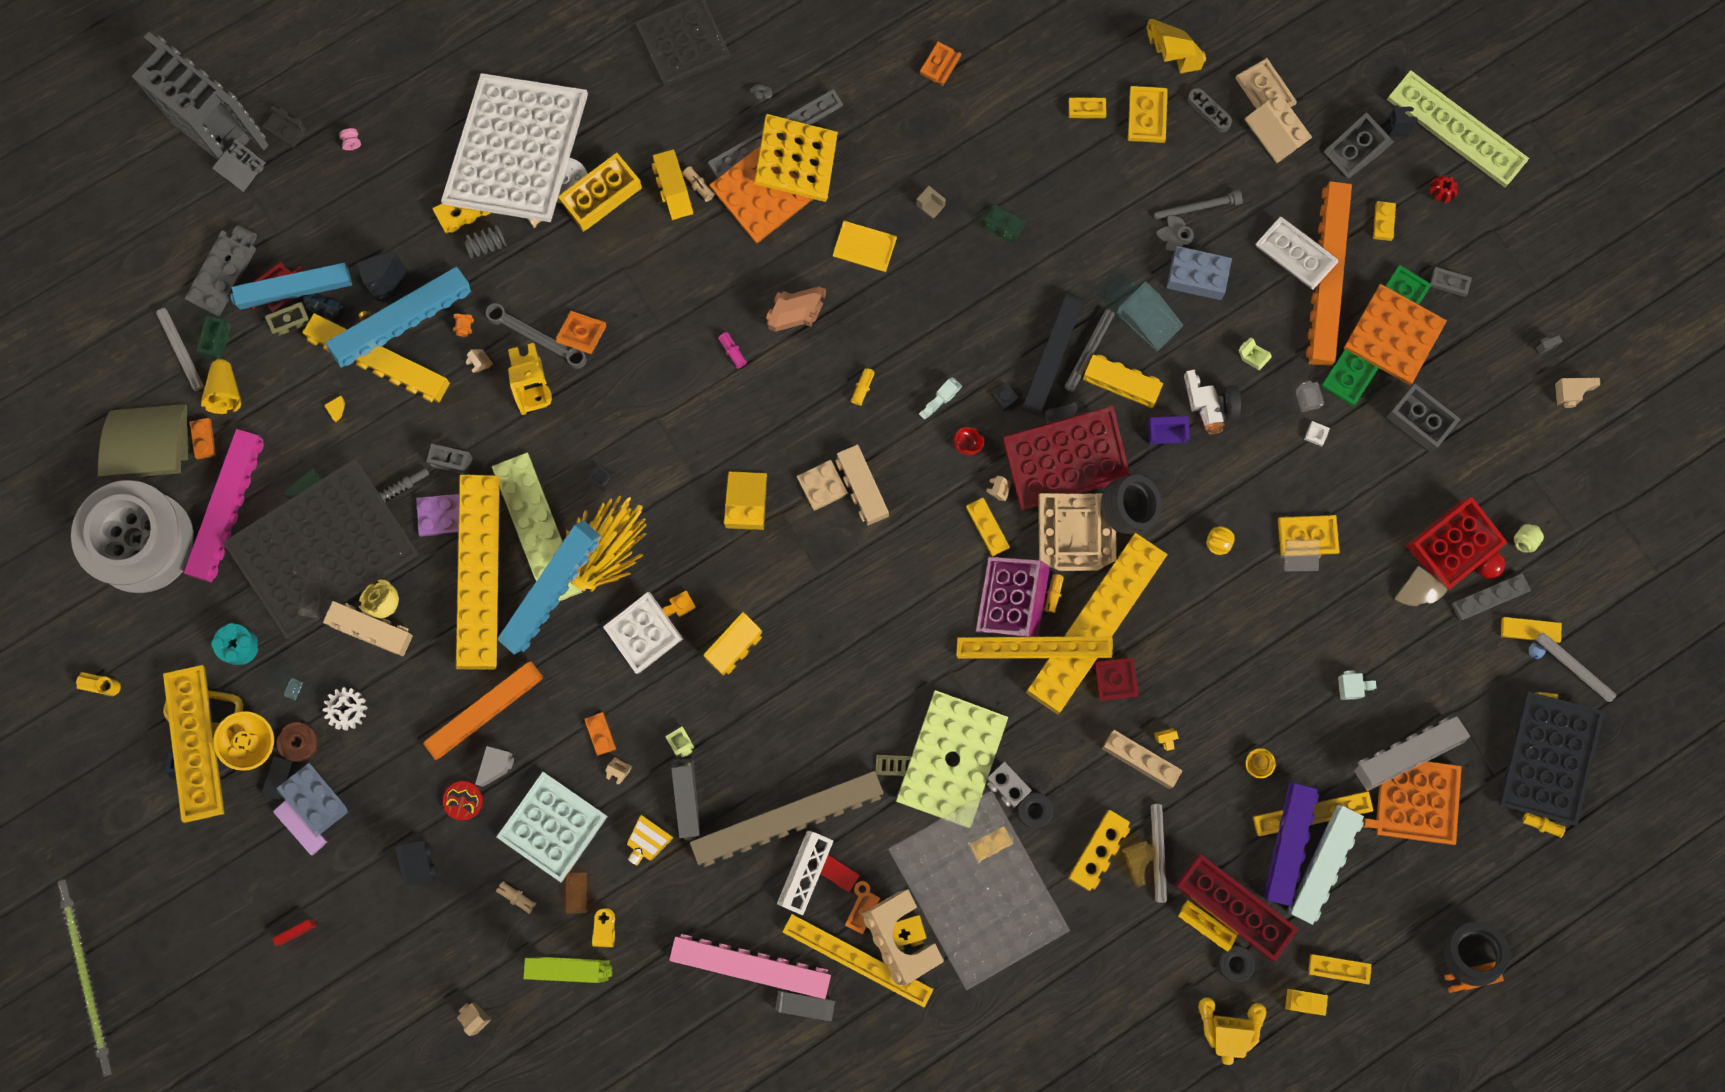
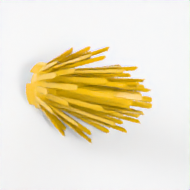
M619 496L600 525L612 503V499H609L605 508L603 502L594 521L590 522L589 525L595 531L597 530L601 538L598 541L599 546L588 555V562L579 568V575L572 582L570 581L578 589L585 591L587 588L590 589V592H593L599 585L617 581L621 577L630 575V572L613 576L637 563L635 560L644 555L639 554L621 565L619 564V562L632 554V551L626 552L646 535V533H643L632 540L646 526V523L642 524L646 519L636 522L643 506L637 505L631 512L632 509L627 508L631 497H628L616 511L615 508L621 500V496ZM587 510L584 511L582 521H586ZM579 517L577 518L576 524L580 523Z

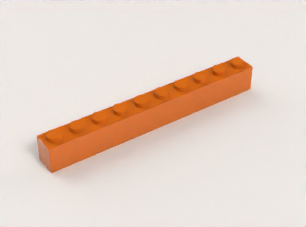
M1330 181L1322 191L1324 205L1321 206L1320 216H1323L1318 229L1321 239L1318 240L1317 244L1336 257L1338 263L1316 286L1315 293L1312 295L1311 303L1314 304V311H1311L1310 314L1312 328L1308 332V339L1311 340L1306 352V357L1309 358L1308 364L1331 367L1336 358L1352 184Z

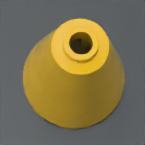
M217 359L212 362L201 399V406H205L208 412L227 414V410L233 409V412L241 407V399L231 364L224 359Z

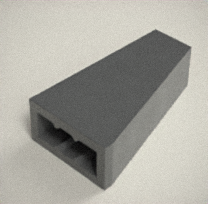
M689 758L674 760L671 768L679 838H684L685 840H692L700 835L694 760Z

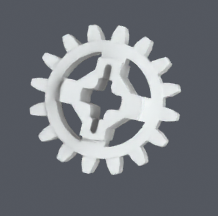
M345 687L342 688V692L336 689V695L329 694L328 696L331 700L324 701L328 705L327 708L323 709L324 712H328L324 718L327 720L331 719L329 725H335L336 729L340 730L343 727V730L347 731L349 726L355 729L356 722L362 723L360 717H366L363 710H367V707L362 705L366 700L363 698L359 699L362 694L359 692L355 694V690L352 688L349 692ZM350 697H352L357 704H352ZM346 706L350 707L348 710H345V712L340 711L342 710V708H345ZM334 714L339 715L341 722L335 718Z

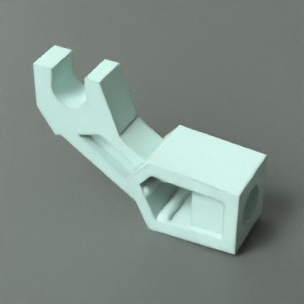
M953 377L948 379L937 391V397L928 403L919 415L924 419L928 418L943 403L946 404L961 389L962 385Z

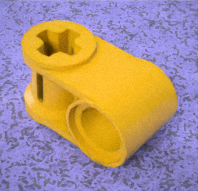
M600 909L594 917L592 945L593 947H614L615 914L611 909ZM604 912H606V916H609V920H606L605 923L603 919H600Z

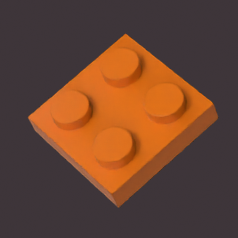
M571 311L556 337V342L592 354L606 328V322Z

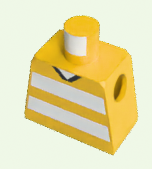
M641 815L627 843L628 846L634 849L628 860L636 866L643 857L652 861L674 837Z

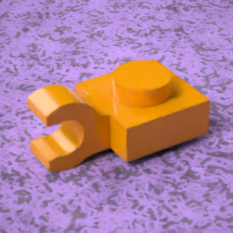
M687 591L669 599L672 605L662 608L667 617L674 613L681 617L696 609Z

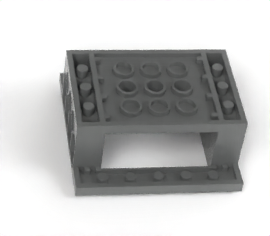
M148 32L144 36L155 52L132 75V78L175 127L217 160L220 159L234 139L243 146L251 140L261 149L265 150L267 148L266 136L254 124L255 121L249 117L248 112L243 109L236 96L230 91L224 92L222 90L223 86L216 80H209V75L201 68L199 70L195 69V64L187 57L184 59L180 57L181 53L173 46L169 47L166 45L167 42L158 34L154 36Z

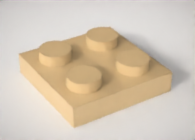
M831 460L797 476L814 511L848 495Z

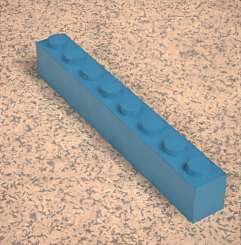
M455 267L327 341V348L340 368L348 366L355 359L369 354L374 348L383 346L391 338L400 336L408 328L417 326L425 318L434 316L437 311L448 308L454 301L465 298L471 292L469 283L460 270Z
M585 521L574 525L497 640L513 654L520 651L524 652L531 643L529 641L539 633V626L550 617L548 614L550 610H553L559 604V597L568 591L570 581L572 582L579 575V568L588 562L590 552L592 553L599 546L598 541L601 535Z

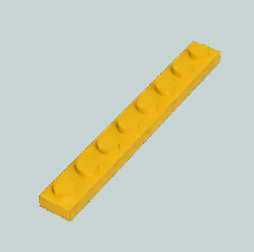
M1112 636L958 638L957 641L958 659L1112 658L1113 650Z
M793 914L783 930V933L922 1007H925L933 991L932 988L917 980H913L907 985L898 986L891 977L888 965Z

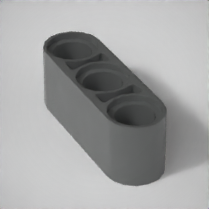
M778 991L775 1011L832 1021L835 1001Z

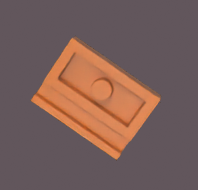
M937 42L920 70V74L943 86L959 61L961 53H957L950 47Z

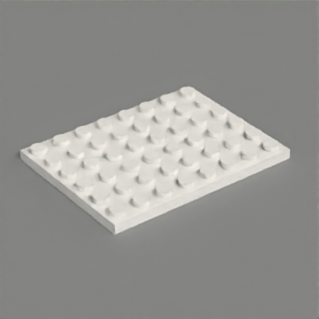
M481 74L443 193L442 203L444 205L551 222L588 96L587 90Z

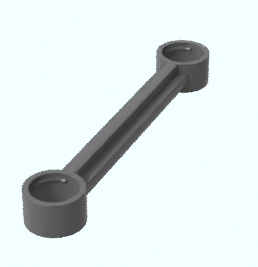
M494 303L487 307L486 316L492 324H504L564 357L574 369H580L586 364L587 358L583 351L574 348L570 349L563 344L557 343L556 340L506 314L500 304ZM501 309L502 316L496 320L491 319L490 313L492 310ZM574 353H581L583 355L582 361L578 364H573L570 361V357Z

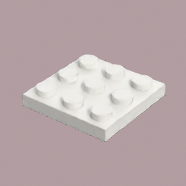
M647 592L603 627L636 674H639L683 639L650 592Z

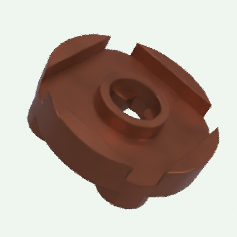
M300 722L288 724L282 729L283 731L277 738L278 751L287 760L302 762L317 752L318 737L314 729L309 725ZM296 737L302 740L300 747L293 745Z

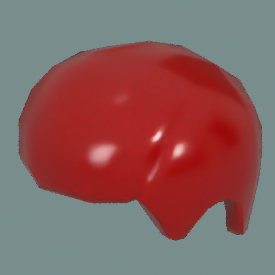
M964 427L959 429L954 435V446L959 453L970 456L982 449L984 446V436L979 435L975 428Z
M1496 551L1475 569L1479 575L1485 578L1499 577L1504 571L1505 559L1501 553Z

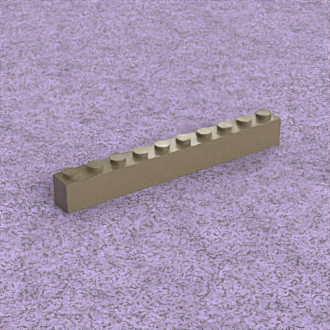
M873 771L690 842L698 865L703 864L704 867L714 864V860L721 857L722 860L732 857L735 851L746 852L752 849L751 845L759 843V846L771 842L769 838L777 836L778 839L789 835L788 831L796 829L797 832L807 828V824L813 821L815 824L826 821L825 817L831 814L833 817L844 814L843 810L851 807V810L863 806L862 802L868 800L870 803L881 799L880 795H883V791L876 772Z

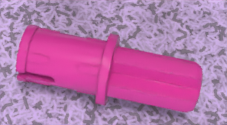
M728 332L721 334L719 340L727 351L726 355L730 356L737 369L743 367L747 362L740 353L739 346H736Z

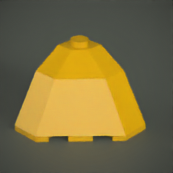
M1149 19L1147 32L1150 44L1155 43L1157 53L1162 52L1164 62L1177 60L1180 73L1202 69L1204 62H1206L1205 52L1199 49L1185 31L1160 21Z

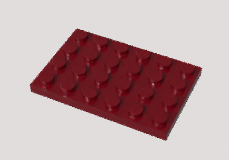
M1112 405L1002 436L1021 510L1039 506V494H1080L1105 487L1117 478L1130 475L1114 406Z

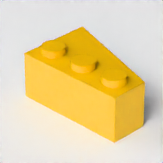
M674 149L653 155L655 163L651 165L654 175H659V177H656L658 187L663 189V191H660L663 202H667L672 220L692 215L693 210Z

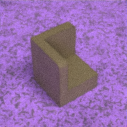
M928 186L917 198L916 206L934 219L945 207L946 199Z

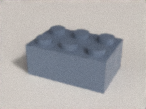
M1177 246L1173 254L1166 288L1221 300L1226 291L1232 258Z
M310 763L277 787L279 794L315 837L319 836L348 813L346 806Z

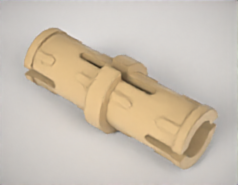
M691 166L683 171V176L692 184L693 190H697L706 202L714 197L715 194L705 184V180L700 178Z
M503 881L496 892L510 900L512 905L516 904L530 914L533 910L532 907H535L536 903L522 895V891L515 890Z

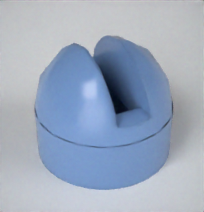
M1534 642L1529 647V655L1535 659L1542 658L1547 651L1543 646Z

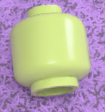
M1525 524L1514 536V543L1516 548L1522 552H1533L1541 544L1544 536L1538 526Z

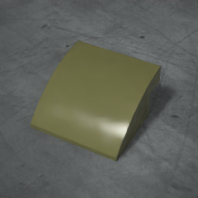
M186 404L109 411L100 440L98 476L106 480L181 473V461L188 460Z

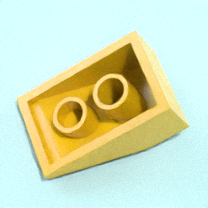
M729 472L724 520L726 528L764 530L767 473Z

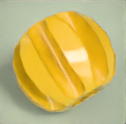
M1223 526L1213 528L1207 538V547L1211 552L1218 555L1228 553L1234 543V534L1230 529Z

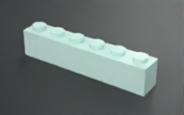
M1336 806L1296 890L1295 901L1291 903L1286 912L1312 925L1314 921L1316 922L1321 915L1320 908L1329 898L1330 893L1328 891L1331 885L1333 886L1338 879L1337 872L1346 862L1347 858L1345 855L1348 849L1350 850L1355 843L1354 836L1356 832L1361 830L1364 816L1344 806Z

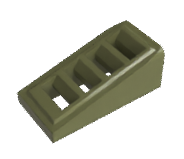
M877 755L876 775L905 776L906 761H910L912 756ZM882 760H886V771H882ZM890 760H894L893 771H890ZM898 760L902 761L901 772L897 771Z

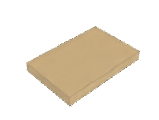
M1268 58L1236 75V80L1256 109L1279 92L1290 107L1297 103Z

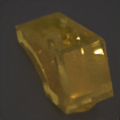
M1144 841L1122 849L1135 887L1146 884L1144 879L1145 868L1149 861L1154 860L1152 856L1155 855L1152 845Z

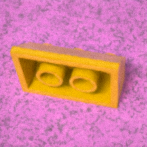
M742 612L703 656L723 676L725 673L730 674L736 667L735 662L739 658L742 660L749 653L747 649L752 644L755 646L761 640L762 636L760 635L762 631Z

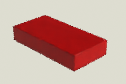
M827 855L820 873L848 892H850L860 876L829 855Z
M306 920L279 934L272 940L275 946L283 945L317 927L314 920Z

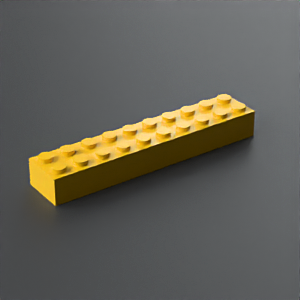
M460 475L456 669L495 670L497 665L499 476Z
M1135 533L1064 637L1113 636L1168 554ZM1049 658L1026 693L1058 715L1097 658Z

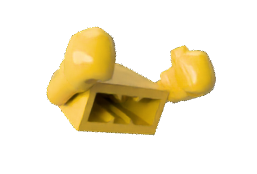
M1206 997L1199 1002L1198 1009L1204 1023L1205 1037L1210 1046L1215 1048L1216 1054L1222 1056V1063L1232 1065L1234 1057L1244 1058L1247 1051H1250L1259 1042L1260 1029L1266 1017V1008L1263 1004L1255 1003L1251 1005L1248 1011V1018L1250 1020L1221 1016H1214L1213 1018L1215 1010L1213 999Z

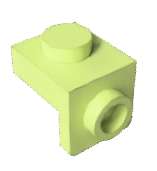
M1251 337L1239 349L1242 361L1257 370H1260L1271 358V354L1257 346Z
M683 727L665 736L677 757L681 756L684 758L692 753L691 749L694 748V745Z

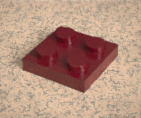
M1134 658L1094 663L1099 701L1139 696Z

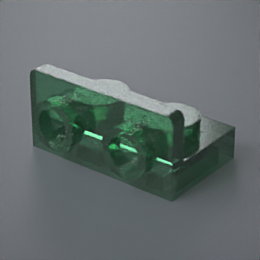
M993 205L989 214L983 220V226H985L986 230L992 233L996 232L1004 240L1014 243L1026 225L1025 221L996 205Z

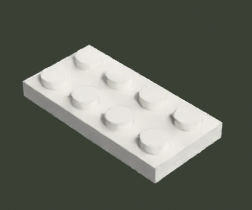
M1282 217L1256 243L1257 248L1312 290L1338 263L1336 257Z

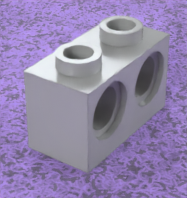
M1005 762L987 778V786L994 793L998 791L1002 796L1000 798L1007 807L1011 805L1014 808L1032 791ZM997 774L1005 776L1006 782L1004 784L996 782L995 777ZM1015 788L1019 791L1017 799L1009 796L1010 789Z

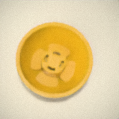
M237 712L226 717L218 725L213 738V746L217 757L226 766L241 771L251 770L263 764L270 756L274 746V735L269 723L260 715L252 712Z

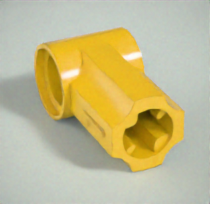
M83 672L77 677L76 681L77 689L107 696L117 695L121 688L118 680ZM110 682V688L106 691V685Z

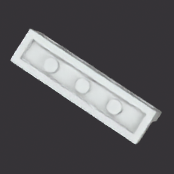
M807 830L777 902L778 905L801 915L804 914L833 840ZM818 839L827 842L824 850L817 853L815 848ZM816 858L817 868L809 871L807 866L809 860ZM808 876L810 885L802 890L800 881ZM798 895L801 896L803 901L800 909L790 906L793 898Z

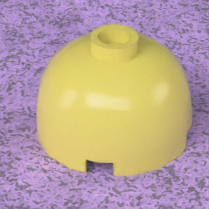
M380 579L377 580L380 583L376 585L371 583L363 591L359 599L361 602L359 608L368 616L376 619L386 618L393 614L399 602L397 590L387 580Z

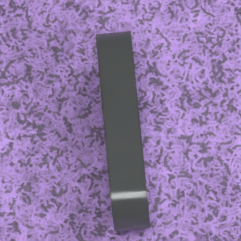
M1193 89L1188 96L1189 105L1218 132L1228 131L1232 124L1231 117L1203 90ZM1194 96H1200L1199 100H1193ZM1210 106L1214 108L1215 113L1207 114L1205 108ZM1225 120V121H1226V124H1225V125L1223 124V125L1221 126V125L1219 124L1220 121L1222 122V121Z

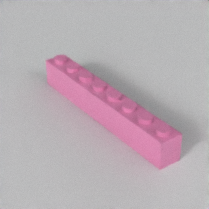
M681 934L680 937H675L669 961L822 999L826 998L831 977L830 974H827V969L816 967V971L808 969L809 965L798 962L796 966L790 965L789 960L777 958V961L769 960L770 956L758 953V956L750 955L749 950L739 948L737 952L730 950L731 946L720 943L719 947L711 945L712 941L700 939V942L692 941V936Z

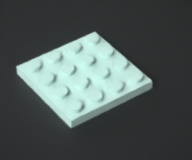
M542 772L497 838L562 882L608 816L545 772Z

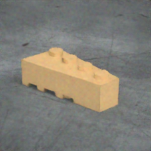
M333 601L323 623L336 630L403 657L413 635L408 633V628L398 625L396 628L390 625V621L383 618L380 620L372 618L363 611L362 613L356 611V607L346 603L341 605Z

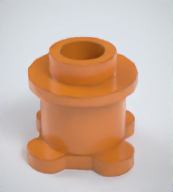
M454 314L456 325L453 331L456 332V335L467 337L468 334L472 333L470 329L471 323H474L472 315Z

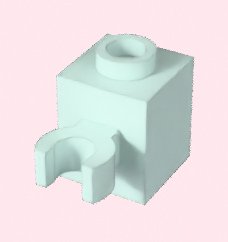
M1344 671V674L1338 677L1341 700L1361 699L1365 697L1364 690L1377 689L1376 681L1363 682L1362 673L1356 674V671Z

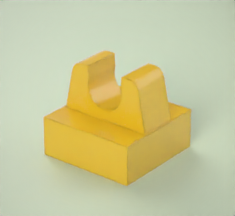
M1173 728L1154 733L1155 740L1158 743H1162L1166 751L1174 749L1173 740L1179 739L1177 731Z

